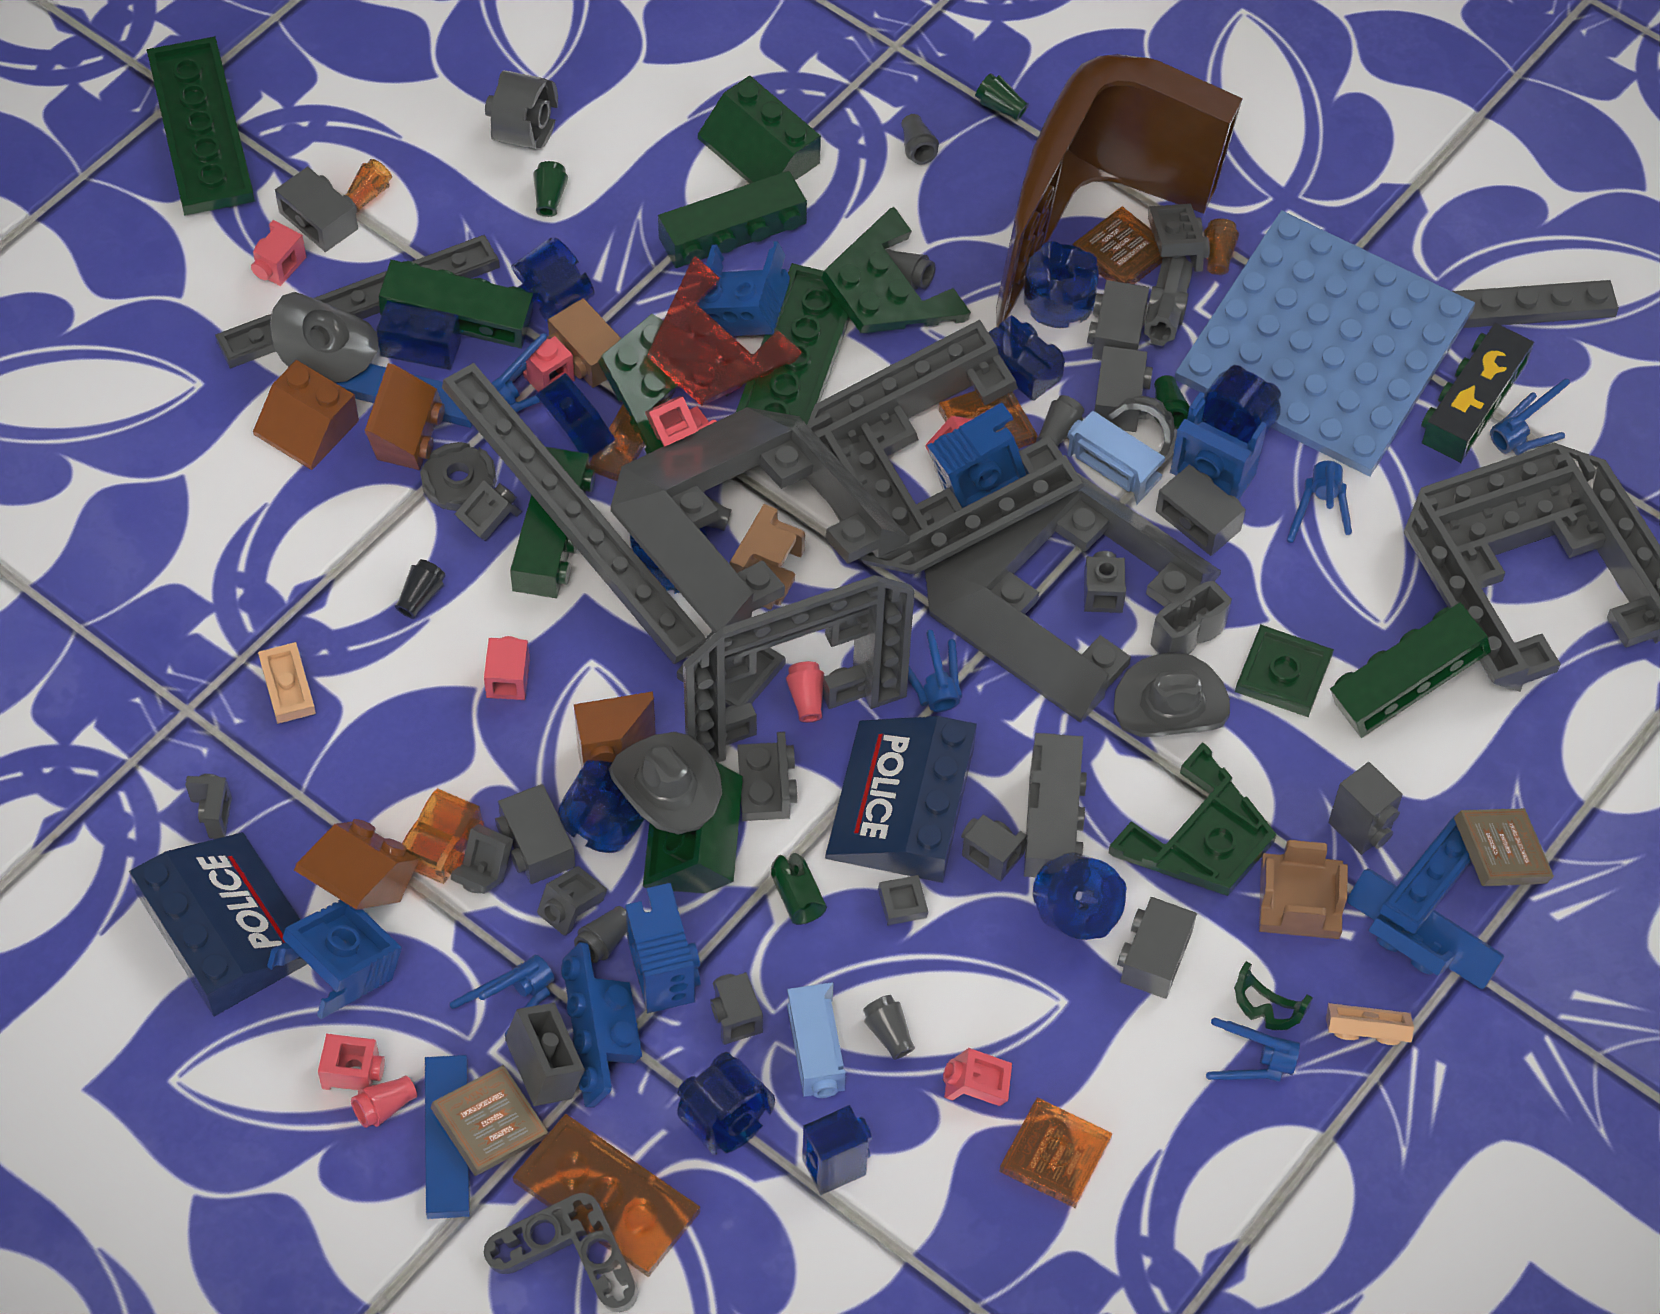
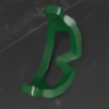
M1246 961L1239 972L1238 980L1234 987L1237 1003L1244 1014L1250 1020L1264 1017L1265 1027L1270 1030H1288L1299 1024L1309 1009L1313 997L1307 994L1302 1001H1294L1275 994L1256 979L1251 973L1252 964ZM1252 986L1269 1001L1284 1008L1294 1009L1292 1016L1288 1019H1275L1270 1003L1254 1007L1247 999L1245 991Z

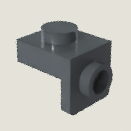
M480 824L474 826L470 830L463 864L452 871L450 879L463 885V888L469 892L487 893L504 881L513 839Z

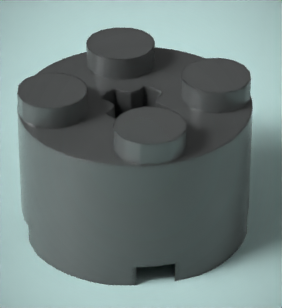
M503 70L499 76L494 96L489 95L485 104V115L491 117V139L528 148L544 147L550 139L556 121L555 119H550L551 107L558 108V91L555 82L541 77Z

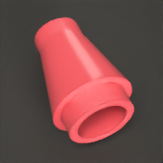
M806 661L791 665L788 668L789 675L786 677V682L797 708L799 721L815 722L822 718L824 672L820 670L819 664L816 662Z
M405 1075L396 1080L359 1089L358 1095L351 1098V1105L355 1116L363 1127L367 1128L371 1125L378 1127L409 1101L417 1098V1092L411 1079Z

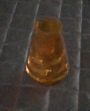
M370 159L368 163L361 164L345 194L356 205L357 213L390 187L389 181L392 179V174L382 163L375 159Z
M1221 218L1211 220L1208 223V227L1204 230V237H1208L1210 246L1207 270L1212 274L1223 275L1229 271V264L1239 238L1237 226L1231 220Z

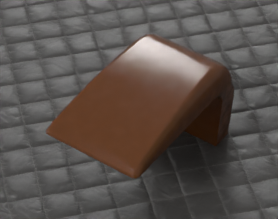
M1113 54L1097 56L1081 64L1064 85L1032 149L1020 192L996 305L997 329L999 331L1002 330L1073 194L1081 186L1101 181L1119 183L1175 204H1191L1193 210L1204 214L1217 189L1243 98L1151 58Z

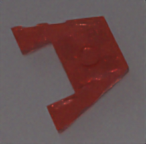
M695 256L686 271L647 357L697 403L703 406L741 388L743 384L759 376L762 378L772 373L774 369L784 364L789 365L795 362L800 357L802 351L778 330L754 354H751L697 305L718 284L720 277Z

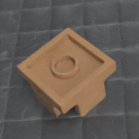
M763 504L733 555L730 565L737 573L763 560L785 585L784 596L763 607L772 609L774 604L781 605L794 583L795 573L781 566L789 553L802 557L805 551V532L779 521L778 509Z
M1288 840L1282 855L1263 853L1260 876L1259 932L1340 939L1342 934V915L1347 901L1348 864H1343L1341 860L1325 859L1327 855L1326 843Z

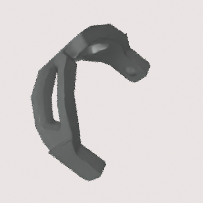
M1146 396L1127 398L1108 414L1111 420L1127 410L1139 409L1153 415L1159 420L1164 430L1165 441L1161 451L1158 453L1164 457L1168 455L1174 438V418L1172 413L1166 410L1163 402Z

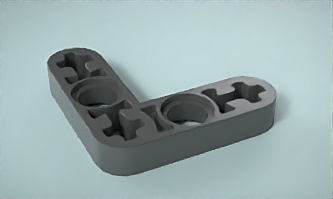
M574 1194L493 1234L485 1243L483 1251L485 1260L494 1271L500 1274L514 1273L574 1243L594 1290L607 1309L619 1313L627 1311L634 1306L638 1298L637 1284L599 1203L589 1194ZM579 1205H583L587 1210L593 1208V1211L588 1214V1218L595 1232L587 1234L579 1219L572 1221V1218L577 1215L576 1208ZM544 1222L554 1225L555 1236L552 1241L544 1245L536 1244L533 1241L532 1233L537 1225ZM601 1226H603L602 1231H597ZM523 1233L525 1242L532 1250L526 1254L525 1250L520 1246L510 1252V1261L504 1263L501 1258L494 1259L500 1253L499 1245L505 1243L509 1248H513L521 1244L517 1238V1235ZM580 1236H586L582 1241L579 1239ZM599 1241L609 1243L612 1252L606 1262L596 1264L589 1260V1249L594 1243ZM618 1264L621 1265L620 1269H614ZM613 1271L621 1286L628 1284V1288L623 1291L624 1299L617 1301L614 1296L607 1298V1294L612 1291V1287L604 1273ZM598 1274H604L599 1279H597Z

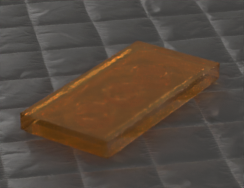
M566 1113L513 1176V1182L548 1207L578 1193H586L593 1196L601 1206L626 1262L647 1277L652 1274L700 1214V1206ZM579 1205L576 1208L577 1215L572 1218V1221L579 1219L587 1234L595 1232L588 1218V1214L593 1211V1208L587 1210L583 1205ZM601 1226L597 1231H602L603 1226ZM599 1241L600 1244H602L604 1247H606L612 1252L611 1245L609 1243Z

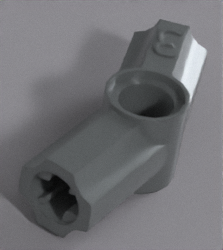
M1186 256L1181 258L1163 257L1157 284L1152 287L1144 327V334L1150 338L1152 344L1164 346L1168 341L1175 340L1178 325L1183 323L1189 295L1187 289H1189L1193 263L1189 262Z

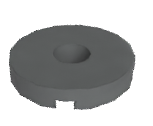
M469 443L445 444L433 450L424 467L422 465L420 474L423 492L430 502L440 508L457 511L483 480L495 487L496 473L494 461L485 450L478 447L479 450L470 447ZM456 471H463L468 474L465 479L460 481H454L449 478L451 473Z

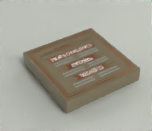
M1525 808L1461 810L1454 817L1482 886L1547 884L1554 877Z
M504 1065L433 1101L430 1107L474 1176L546 1139L548 1135L547 1129Z

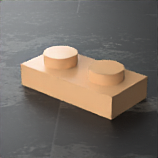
M296 642L259 651L258 655L277 724L316 714Z
M1328 1003L1326 1014L1328 1032L1334 1033L1338 1038L1357 1040L1359 1036L1371 1037L1386 1045H1398L1401 1041L1412 1042L1414 1024L1411 1013Z

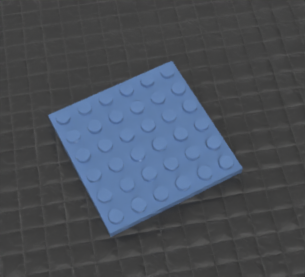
M1281 210L1175 372V379L1371 477L1472 314L1475 302Z

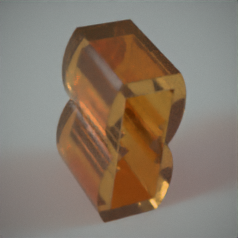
M437 788L427 800L418 820L411 827L402 842L407 847L406 852L419 859L414 871L444 884L452 871L463 864L465 854L462 852L467 847L471 828L478 824L484 826L480 806Z

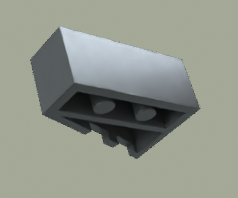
M1035 733L1029 775L1024 877L1072 881L1074 865H1082L1083 842L1076 841L1077 830L1083 831L1085 819V807H1079V796H1085L1087 772H1081L1083 736Z

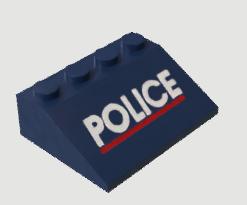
M941 716L859 721L825 859L907 876L918 875L921 879L943 883L973 755L977 724Z
M243 832L165 851L129 871L137 896L213 1016L222 1013L307 965L301 957H298L283 966L276 965L272 970L267 966L271 949L285 943L283 940L285 928L296 923L300 918Z

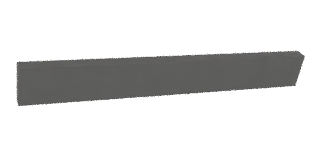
M485 234L411 261L421 267L433 270L444 269L451 271L455 275L467 278H474L500 268L499 259ZM387 271L317 296L314 299L361 319L380 313L379 293ZM272 313L215 334L216 342L230 369L276 352L270 332Z

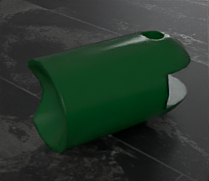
M792 853L788 863L783 855H778L771 865V877L792 923L803 925L818 919L825 913L827 906L804 857L797 853Z

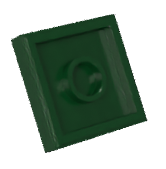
M1260 624L1236 684L1235 692L1309 718L1334 649Z

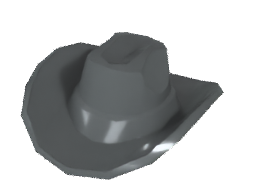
M297 292L282 295L272 310L270 332L273 347L282 362L288 367L295 360H298L335 383L345 382L365 371L378 352L379 335L367 321Z
M1180 652L1160 653L1141 659L1126 670L1115 689L1114 715L1122 730L1139 737H1158L1210 731L1223 727L1229 718L1230 698L1223 681L1209 664L1189 654Z
M679 732L656 734L632 744L616 755L609 768L611 779L639 814L657 829L675 834L700 829L715 814L722 796L720 773L712 756L704 745L691 735Z

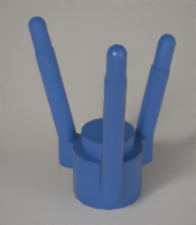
M542 333L505 372L492 382V385L516 413L560 394L559 388H553L520 402L515 400L520 394L512 382L526 370V361L547 339V334Z
M1562 380L1532 405L1530 404L1536 399L1537 395L1534 392L1530 393L1501 422L1494 425L1490 430V436L1497 449L1505 454L1513 450L1515 455H1519L1529 449L1564 439L1565 433L1559 432L1526 442L1530 429L1525 420L1570 384V380Z
M1327 460L1314 465L1313 477L1305 480V491L1287 537L1289 543H1293L1312 493H1315L1318 498L1326 500V507L1328 509L1334 507V498L1338 497L1344 532L1346 535L1352 533L1346 497L1347 485L1343 482V468L1339 463Z
M928 630L926 634L935 673L925 679L926 684L923 688L909 666L908 680L916 691L921 706L929 704L931 711L943 712L956 707L962 697L958 680L956 641L954 639H949L948 641L949 677L948 673L943 670L933 630Z
M535 954L511 971L450 1002V1007L456 1009L478 997L480 1000H485L511 985L523 997L529 994L533 996L524 1008L537 1006L541 1001L550 996L546 986L554 981V975L543 958Z
M1215 1017L1211 1019V1024L1263 1044L1260 1063L1267 1065V1069L1212 1071L1206 1073L1208 1080L1270 1079L1280 1082L1282 1073L1293 1075L1299 1055V1042L1272 1037L1232 1021H1224Z

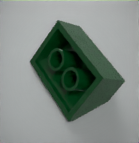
M750 75L722 94L698 132V139L749 184L786 171H790L794 179L797 180L820 164L821 135Z
M715 761L720 773L722 796L715 814L700 829L675 834L657 829L649 823L643 877L644 888L671 883L672 890L676 892L707 893L734 882L742 775Z

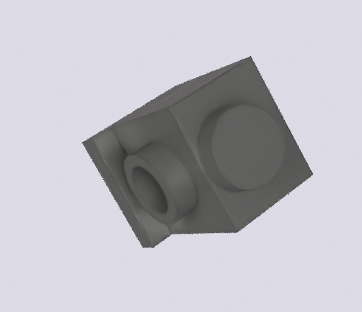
M1099 551L1093 557L1087 556L1084 570V612L1123 613L1126 596L1125 558H1116V555L1110 551Z
M983 814L979 819H971L964 828L961 838L964 839L962 856L1001 882L1024 855L1027 835L1020 830L1015 836L1004 823L997 820L993 821Z
M747 973L736 976L734 974H726L714 980L715 998L710 999V1004L716 1022H721V1040L723 1045L763 1033V1014Z

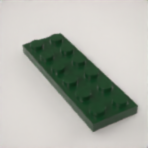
M216 36L147 49L184 216L255 202Z
M794 263L791 264L788 272L790 281L783 305L780 307L781 311L777 318L778 322L775 323V332L772 335H764L736 412L749 407L799 416L806 425L808 424L815 404L820 402L850 320L847 313L822 280L823 270Z

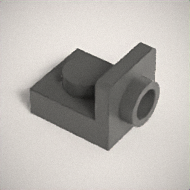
M483 480L454 515L485 541L509 513L518 517L522 511L513 503L517 497L503 484L499 483L495 488Z
M214 774L187 776L186 789L191 802L199 803L198 819L200 823H204L208 837L210 839L225 837L232 800L226 777H219Z
M576 866L546 884L537 913L562 935H567L572 932L577 916L604 900L607 888L582 868Z

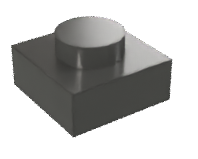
M918 875L879 882L878 892L887 926L927 918L928 908Z

